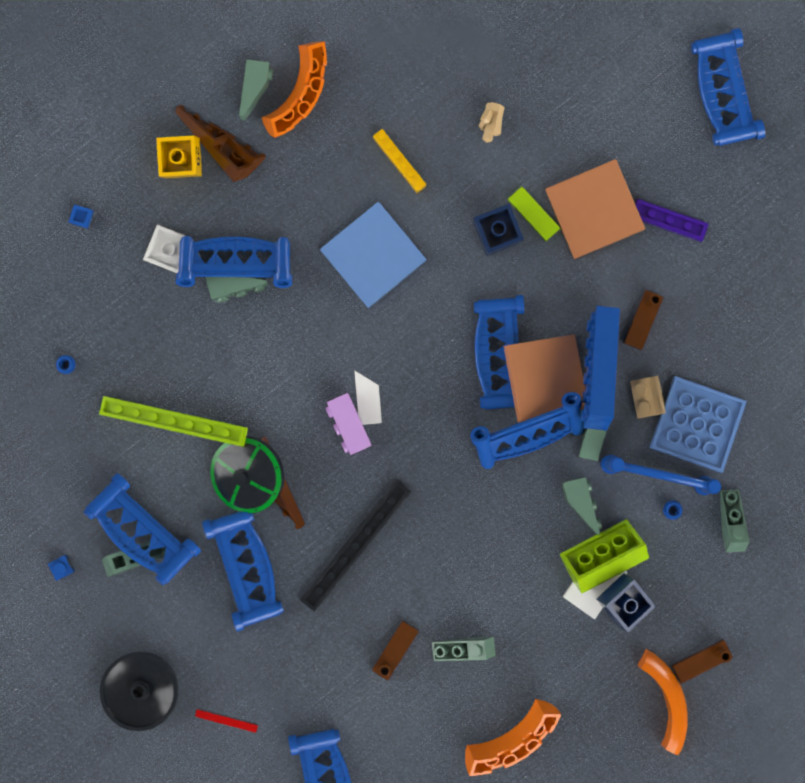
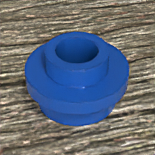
M69 355L60 356L56 361V368L62 374H70L76 367L75 360ZM66 361L69 362L68 368H64L63 366L64 362Z
M668 501L665 503L663 513L666 518L676 520L682 515L683 509L679 502ZM672 506L675 507V513L673 514L669 512Z

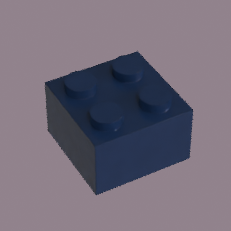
M510 203L473 218L472 222L486 256L520 244L524 240Z
M625 573L596 599L613 621L627 633L656 607L638 583Z

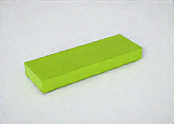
M523 187L508 198L511 205L545 242L560 230V227Z

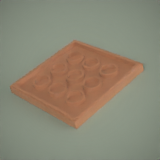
M616 159L545 189L574 259L645 230V226Z
M575 334L503 346L518 422H523L563 407L562 397L566 393L576 392L581 396L582 400L585 385H583V375ZM582 403L581 411L584 409L585 403Z

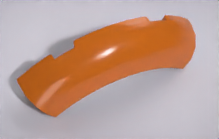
M325 41L311 42L298 46L300 69L293 91L278 109L261 117L270 136L276 138L295 128V125L308 116L318 101L325 82L323 78L325 66H327Z
M646 649L637 666L647 672L657 682L663 692L668 708L667 728L661 745L665 750L679 756L685 742L688 727L685 696L672 670L657 655Z
M535 699L528 714L512 730L491 741L467 745L465 763L469 776L490 774L493 769L502 766L508 768L525 759L542 745V740L548 732H553L561 717L560 711L549 702Z

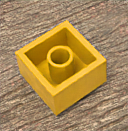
M194 135L156 138L159 177L167 179L202 176L200 138Z

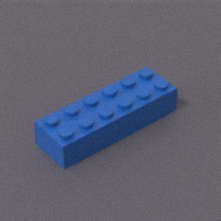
M596 306L595 311L590 314V320L587 321L586 331L589 332V338H586L585 349H588V354L584 360V367H587V371L583 376V385H586L585 391L582 393V403H585L584 409L581 411V421H584L583 428L607 431L614 418L620 308Z

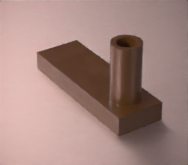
M647 290L644 291L623 342L624 344L638 350L643 349L663 300L662 296Z
M402 620L373 666L372 671L388 681L419 630Z
M722 639L671 666L682 684L722 663L729 662L733 656L726 642Z

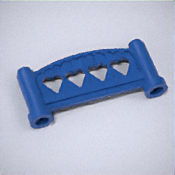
M740 28L732 29L729 33L696 40L694 43H691L692 54L698 55V84L705 111L716 130V134L712 135L715 146L752 138L756 140L765 138L763 121L761 119L753 121L736 48L743 47V35ZM714 56L725 61L715 71H712L709 68L710 63L707 58ZM717 74L729 78V80L720 89L714 88L715 81L712 80V75ZM721 92L734 98L725 107H720L716 94ZM721 111H728L738 116L728 126H725L722 123L723 117H721L720 113Z
M183 236L179 245V269L176 274V284L181 287H191L195 285V277L273 278L274 286L288 288L292 286L289 239L280 237L276 243L250 237L230 236L194 242L192 237ZM211 250L214 254L207 263H204L198 255L199 251L207 252ZM232 251L233 255L224 264L217 252ZM238 251H251L253 254L243 264L236 253ZM262 251L264 253L270 251L272 255L265 264H262L256 252Z
M515 295V298L477 300V302H474V313H478L479 318L475 333L474 351L477 374L484 392V397H480V408H484V410L515 408L507 364L495 372L490 370L492 363L489 361V358L491 356H497L506 362L504 347L502 346L492 353L489 351L491 344H489L488 339L493 336L506 343L504 346L519 343L517 314H524L523 295ZM494 318L505 325L491 334L487 330L489 327L487 319ZM494 374L508 381L507 384L497 391L491 388L493 383L491 376Z
M576 392L566 393L562 397L563 407L491 434L486 427L479 426L474 428L470 433V438L476 446L481 466L485 469H491L495 461L536 451L552 444L569 433L576 436L581 435L584 431L583 421H581V396ZM559 421L564 424L562 428H556L554 431H551L555 422ZM541 428L547 431L545 434L533 438L537 429ZM520 435L528 438L527 441L515 444ZM502 442L510 445L508 448L497 451Z
M615 455L604 456L600 463L601 469L608 474L626 471L694 487V490L700 495L716 494L721 490L720 482L708 476L692 478L626 463Z
M116 473L111 478L112 482L85 507L83 513L90 520L97 518L113 543L132 560L155 572L157 575L155 577L156 581L164 586L192 557H196L201 550L188 538L181 544L126 493L130 488V484L121 475ZM123 508L121 521L118 524L113 523L112 518L106 516L108 511ZM137 521L133 537L127 536L126 532L120 528L122 524ZM152 534L147 550L141 549V545L135 543V538ZM166 547L162 563H157L155 558L149 556L151 550Z
M236 512L212 521L210 519L202 521L207 539L214 537L216 539L239 610L231 613L237 632L244 630L246 626L281 615L284 612L281 601L277 602L275 599L274 574L268 553L258 533L251 525V521L255 520L253 513ZM240 530L246 532L245 538L249 541L247 546L230 542ZM249 548L252 551L251 556L255 561L253 564H246L236 560L245 549ZM251 567L258 569L257 575L260 576L258 583L242 579ZM258 585H261L264 588L263 593L266 595V600L259 601L248 598V596Z
M331 729L298 737L296 734L288 736L291 755L300 754L305 783H324L318 779L329 769L334 771L333 777L336 779V783H351L347 765L337 746V742L341 741L339 729ZM324 750L331 752L329 758L332 760V764L330 766L314 760Z

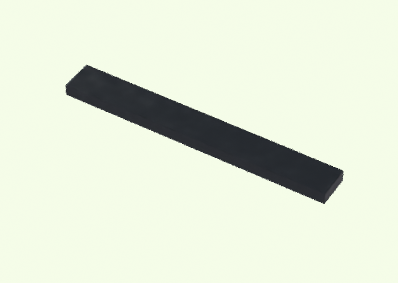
M398 480L394 482L301 597L300 601L314 612L410 495L411 491Z

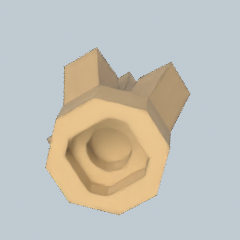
M487 103L485 111L480 118L479 128L484 131L482 139L486 143L492 142L493 136L501 134L502 117L505 108L501 104Z

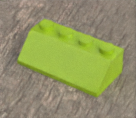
M627 519L560 553V557L572 581L581 594L649 559L645 542Z

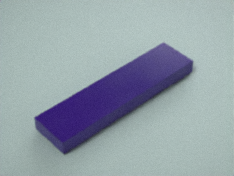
M636 199L635 205L642 222L699 242L703 241L709 223Z

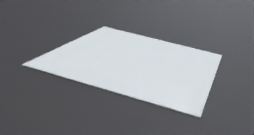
M355 371L358 416L362 425L382 423L379 385Z

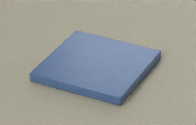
M379 201L320 249L367 308H370L427 261Z
M673 376L664 402L666 413L660 414L649 448L723 473L747 401Z

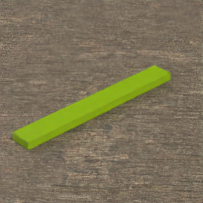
M103 396L99 415L241 447H244L248 431L247 427Z

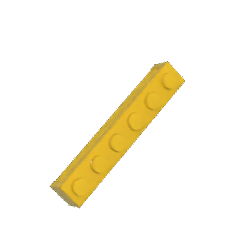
M381 129L373 135L375 142L413 190L418 193L424 189L426 183L384 130Z

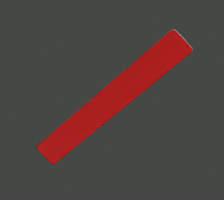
M198 709L195 713V717L256 733L258 725Z

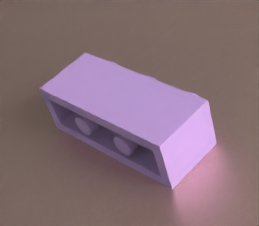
M346 393L328 401V407L325 409L329 417H333L336 422L333 426L337 435H342L344 442H341L345 453L349 452L350 455H353L372 446L349 394Z

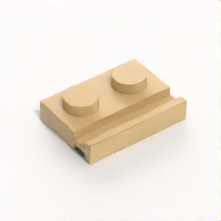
M659 376L630 381L637 419L666 413Z

